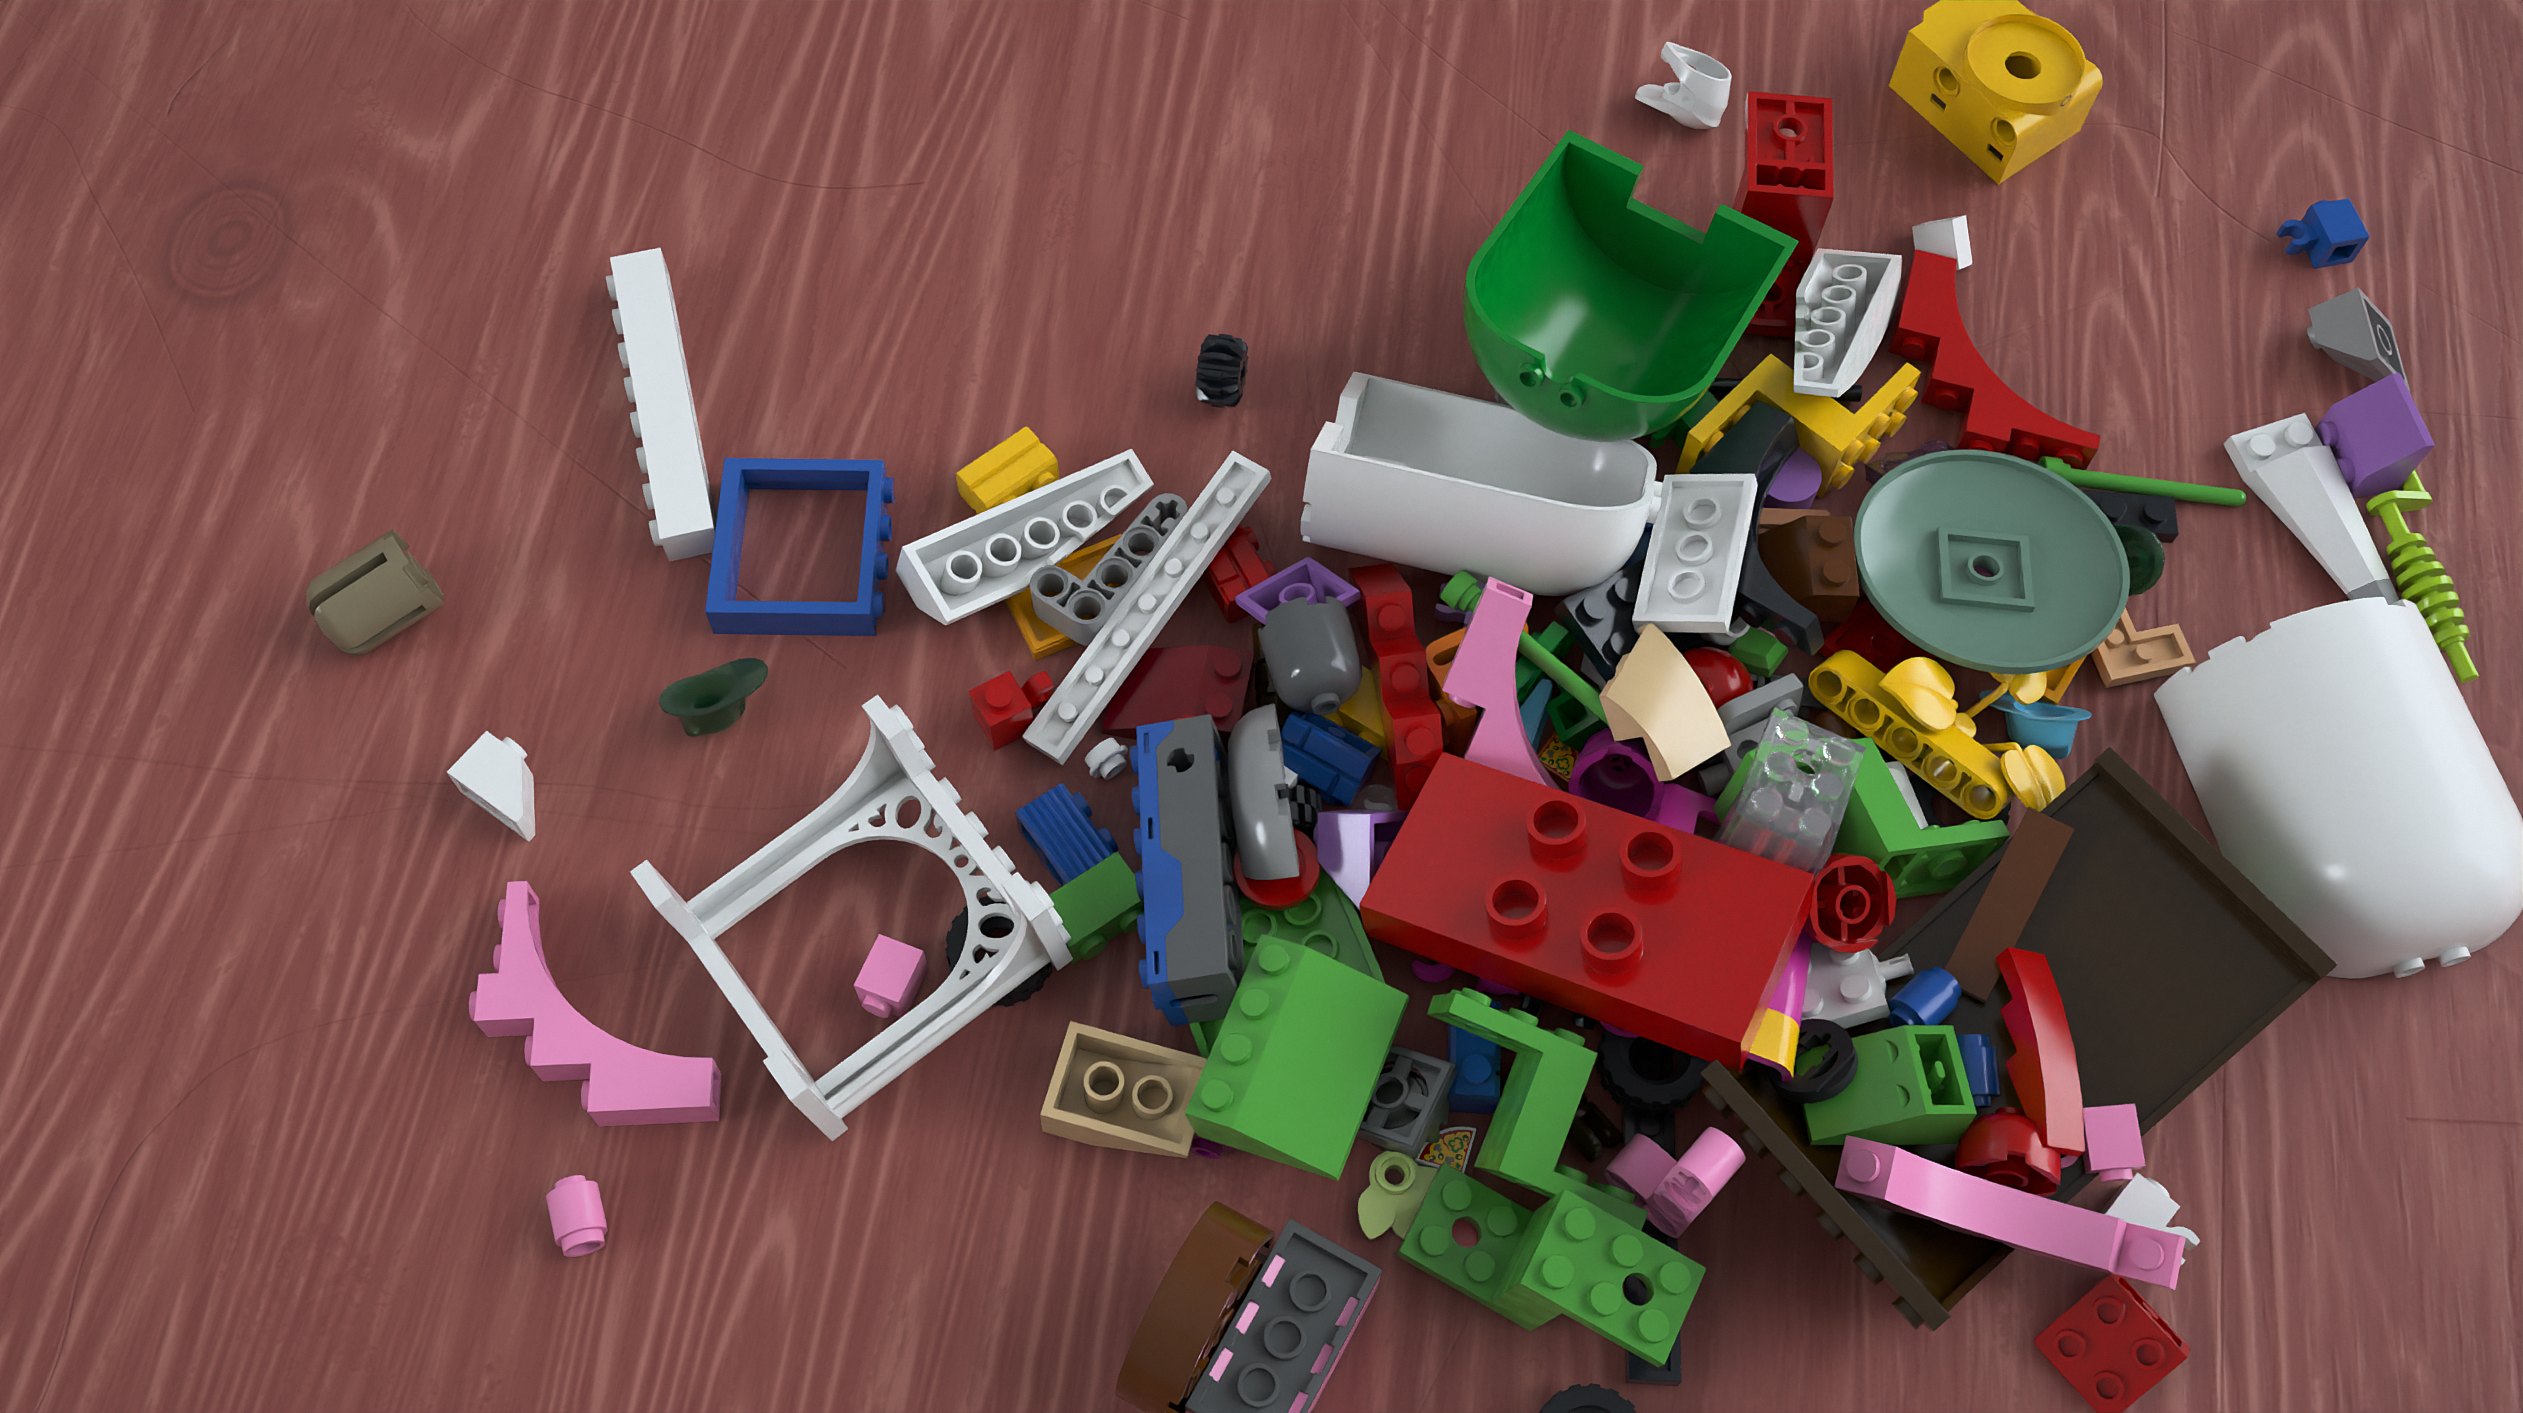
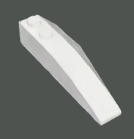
M1817 249L1796 290L1794 393L1840 397L1861 376L1881 343L1900 301L1902 255Z
M1132 449L903 546L897 563L896 573L917 608L945 626L1026 590L1030 586V579L1035 571L1047 565L1056 566L1148 492L1154 483Z

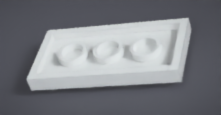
M1674 474L1664 476L1660 495L1662 497L1656 523L1653 525L1632 618L1636 632L1640 626L1653 623L1662 632L1728 633L1758 486L1755 474Z

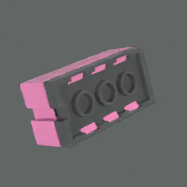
M1289 1218L1186 1403L1185 1413H1311L1377 1290L1382 1269Z

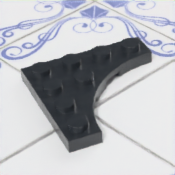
M1646 557L1616 572L1605 581L1564 599L1554 609L1606 684L1608 680L1615 676L1616 666L1622 656L1631 653L1640 637L1634 628L1632 618ZM1663 632L1671 641L1672 632Z

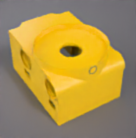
M1940 0L1923 11L1922 23L1909 30L1889 87L1999 185L2080 131L2102 88L2103 79L2100 70L2095 64L2086 60L2082 47L2068 30L2048 18L2029 11L2018 0ZM1934 94L1946 104L1945 110L1932 99ZM1990 144L2003 155L2002 160L1989 150Z

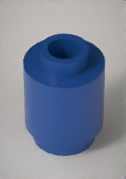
M1932 967L1928 971H1920L1888 1001L1890 1023L1894 1028L1903 1025H1939L1958 1006L1957 999L1962 995L1959 983L1950 973L1940 967Z
M1958 1035L1956 1039L1975 1109L1992 1107L1991 1099L2001 1097L1997 1048L1991 1047L1990 1035Z

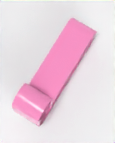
M1713 1127L1707 1128L1678 1162L1650 1138L1642 1134H1635L1603 1170V1175L1609 1185L1634 1194L1633 1205L1647 1210L1646 1218L1658 1229L1670 1237L1678 1238L1741 1167L1746 1157L1742 1149L1732 1138Z

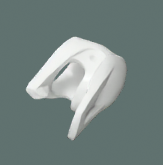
M1666 42L1661 51V58L1670 64L1680 83L1670 82L1666 83L1664 87L1653 84L1639 87L1635 98L1669 114L1684 126L1693 129H1710L1719 126L1722 114L1728 105L1731 84L1730 71L1722 63L1706 54L1672 42Z

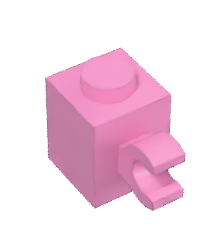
M2135 1103L2083 1108L2085 1152L2082 1155L2085 1173H2100L2101 1182L2133 1179L2132 1170H2139L2146 1166ZM2066 1155L2064 1158H2061V1169L2072 1165L2078 1157Z

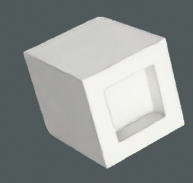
M1966 215L1928 221L1912 227L1915 250L1918 249L1957 259L1956 270L1972 265Z

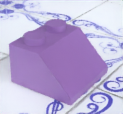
M2400 373L2391 374L2333 404L2315 427L2316 434L2323 446H2330L2353 499L2398 490L2435 446Z
M1354 809L1318 813V822L1313 833L1314 844L1317 848V861L1359 910V904L1410 810Z

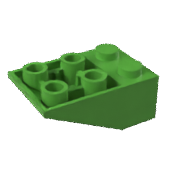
M1903 1025L1851 1038L1858 1055V1068L1851 1083L1838 1095L1828 1100L1817 1103H1801L1810 1145H1844L1846 1135L1887 1145L1958 1144L1959 1139L1967 1131L1977 1115L1953 1025ZM1829 1045L1815 1047L1810 1051L1806 1050L1795 1061L1794 1074L1798 1073L1803 1076L1813 1065L1817 1067L1823 1061L1822 1056L1830 1049Z

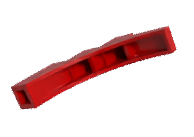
M1916 249L1904 277L1888 352L1902 355L1908 359L1929 362L1921 403L1933 405L1942 410L1962 413L1955 450L2004 452L2021 459L2039 461L2042 456L2061 458L2063 463L2070 464L2072 469L2086 470L2098 451L2100 435L2075 428L2049 416L2018 396L1999 379L1974 347L1960 316L1955 288L1957 259Z
M1392 563L1348 568L1349 584L1358 589L1361 594V599L1352 608V612L1365 644L1377 693L1389 761L1395 810H1411L1443 752L1441 715L1429 696L1426 650L1415 635L1412 591Z

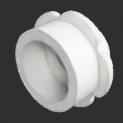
M1114 738L1102 741L1085 757L1084 761L1090 767L1089 774L1094 778L1102 775L1105 780L1113 778L1127 765L1124 757L1128 752V748L1126 745L1120 746Z

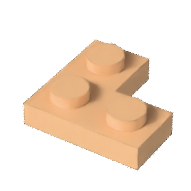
M2126 608L2110 635L2091 652L2105 688L2175 674L2183 667L2192 668L2196 663L2179 624L2136 632Z

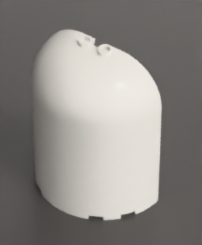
M1353 372L1340 395L1335 423L1326 421L1311 448L1303 501L1309 504H1306L1304 507L1300 531L1301 535H1303L1302 541L1453 576L1461 570H1465L1479 582L1486 583L1490 576L1531 594L1565 596L1576 594L1590 586L1605 581L1626 563L1639 543L1646 522L1656 523L1662 497L1660 495L1663 483L1654 481L1657 462L1653 455L1632 440L1596 442L1576 439L1553 432L1536 424L1512 406ZM1364 455L1407 463V467L1364 458Z
M2384 597L2348 600L2303 611L2271 622V629L2258 634L2249 642H2246L2243 636H2238L2208 652L2210 660L2196 666L2193 672L2190 667H2183L2159 687L2154 693V697L2221 853L2338 964L2327 976L2352 979L2394 972L2395 976L2400 978L2425 969L2423 960L2436 958L2442 967L2452 966L2466 961L2471 957L2470 953L2482 949L2495 941L2520 915L2523 910V819L2416 604L2401 599L2388 605Z

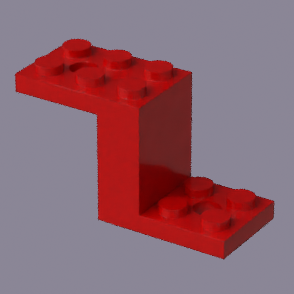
M1748 91L1745 100V168L1732 209L1799 242L1769 290L1778 300L1773 302L1763 300L1743 334L1795 338L1796 290L1811 263L1834 199L1832 98ZM1791 129L1797 136L1787 137L1779 130Z

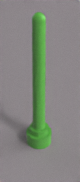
M2042 456L2037 465L2066 479L2075 487L2139 495L2167 496L2178 500L2233 507L2242 506L2246 502V494L2238 489L2072 469L2070 464L2063 463L2061 458Z
M1461 570L1449 581L1442 591L1440 598L1454 610L1461 609L1465 613L1470 610L1473 613L1482 590L1478 587V580L1467 571ZM1522 630L1517 650L1609 726L1599 698L1600 693Z

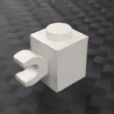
M2138 1172L2133 1175V1179L2127 1180L2120 1185L2099 1212L2120 1218L2127 1223L2181 1235L2186 1238L2184 1248L2187 1250L2196 1247L2200 1242L2196 1234L2185 1227H2166L2180 1206L2169 1198V1193L2161 1184L2153 1179L2144 1178ZM2183 1257L2180 1266L2186 1261Z

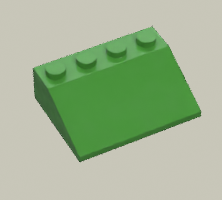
M1261 934L1185 1111V1115L1197 1136L1339 1181L1408 1004V994L1307 946Z

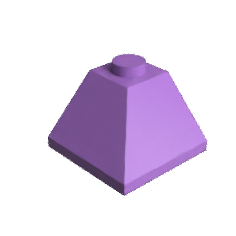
M1308 556L1235 596L1237 605L1266 625L1265 615L1282 603L1296 598L1305 597L1307 604H1326L1325 597L1331 596L1342 601L1349 612L1361 599V594L1358 589Z

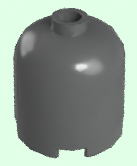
M1331 596L1325 597L1326 604H1307L1305 597L1282 603L1265 615L1267 624L1263 629H1258L1259 640L1274 687L1283 703L1298 712L1328 715L1337 711L1342 704L1350 700L1357 692L1362 679V666L1348 610L1342 601Z

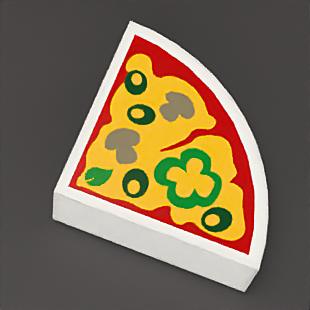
M1461 1126L1440 1131L1439 1142H1425L1415 1162L1418 1166L1434 1167L1437 1169L1441 1164L1446 1163L1464 1173L1476 1128Z

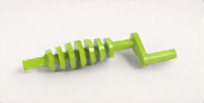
M2414 470L2402 484L2404 491L2393 490L2382 493L2368 501L2366 508L2371 516L2381 515L2392 538L2391 543L2386 547L2389 559H2394L2391 567L2394 575H2398L2396 578L2398 590L2404 591L2401 594V599L2416 604L2439 650L2446 652L2460 683H2468L2477 679L2479 675L2464 646L2465 641L2470 637V632L2467 625H2461L2465 621L2463 610L2457 608L2460 601L2458 594L2453 591L2455 585L2451 577L2445 575L2446 570L2441 562L2435 561L2437 557L2433 550L2425 547L2427 542L2422 534L2410 533L2401 515V512L2420 510L2433 502L2429 492L2425 491Z

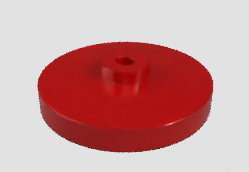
M1293 828L1299 859V876L1273 880L1247 878L1242 873L1239 853L1237 851L1233 865L1234 877L1240 892L1249 902L1267 910H1285L1304 902L1313 893L1320 880L1321 865L1317 861V848L1304 833Z

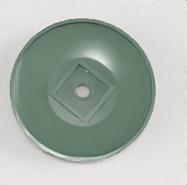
M1966 449L1947 450L1916 457L1890 470L1875 483L1862 501L1854 522L1853 538L1857 575L1872 605L1895 630L1909 641L1941 659L1960 666L1999 674H2031L2067 666L2082 659L2102 644L2115 628L2125 609L2130 587L2129 565L2123 544L2111 522L2087 495L2069 481L2044 467L2018 457L1997 452ZM1973 567H1985L1993 577L1982 576Z

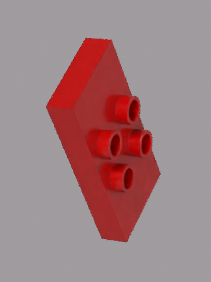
M1442 752L1363 896L1359 907L1367 936L1704 1060L1713 1062L1717 1059L1724 1067L1741 1072L1811 910L1814 874Z

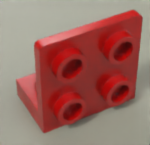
M2108 1273L2103 1275L2089 1292L2034 1339V1344L2097 1413H2122L2186 1360L2190 1351V1347L2124 1277Z

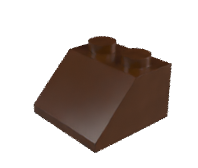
M1805 515L1758 534L1759 556L1778 585L1797 603L1816 614L1819 622L1846 623L1860 596L1851 517Z

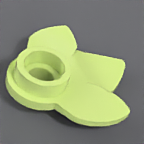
M1386 1151L1378 1155L1372 1162L1369 1171L1371 1185L1361 1194L1358 1200V1219L1364 1235L1369 1240H1372L1392 1228L1394 1233L1403 1240L1438 1169L1418 1166L1411 1156L1399 1152ZM1389 1170H1397L1402 1174L1403 1181L1396 1185L1390 1184L1385 1179V1173Z

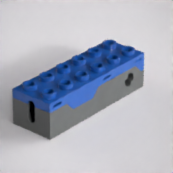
M1211 714L1201 716L1184 715L1171 721L1136 726L1137 745L1130 747L1132 768L1134 773L1138 774L1139 786L1132 787V801L1136 815H1140L1141 828L1134 829L1136 853L1138 857H1142V870L1136 871L1135 881L1139 899L1144 900V914L1138 915L1137 926L1140 941L1142 944H1146V958L1139 961L1140 979L1144 989L1150 988L1155 1009H1162L1171 1027L1225 1019L1245 973L1240 890L1237 886L1233 869L1237 853V843L1229 791L1228 754Z

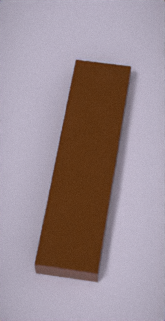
M2028 807L1944 969L1956 979L1963 993L1983 1003L1987 1001L2001 974L1996 957L2007 947L2014 948L2075 830L2074 828Z

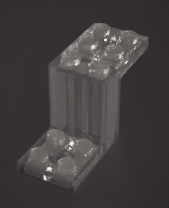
M1774 707L1765 725L1743 787L1712 841L1812 873L1815 880L1831 855L1866 747ZM1795 761L1808 764L1815 774L1802 772L1796 767Z

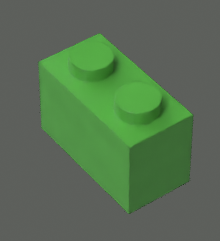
M1118 852L1113 853L1048 895L1054 903L1053 908L1063 921L1062 925L1072 938L1066 943L1073 957V960L1070 961L1071 964H1074L1081 958L1088 960L1097 956L1106 948L1108 941L1122 931L1130 933L1138 929L1137 917L1139 914H1144V900L1139 899L1135 875Z

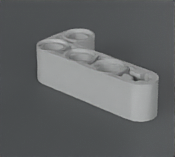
M1164 493L1156 496L1083 581L1058 566L1047 565L1039 568L1030 579V590L1035 614L1042 621L1075 642L1089 646L1188 512L1186 502L1175 494ZM1139 551L1149 552V554L1144 556H1138L1134 553ZM1114 582L1123 584L1122 586L1117 588H1111L1107 586L1108 584ZM1051 591L1060 593L1054 597L1044 596V594ZM1086 614L1097 616L1091 620L1080 619L1081 616Z

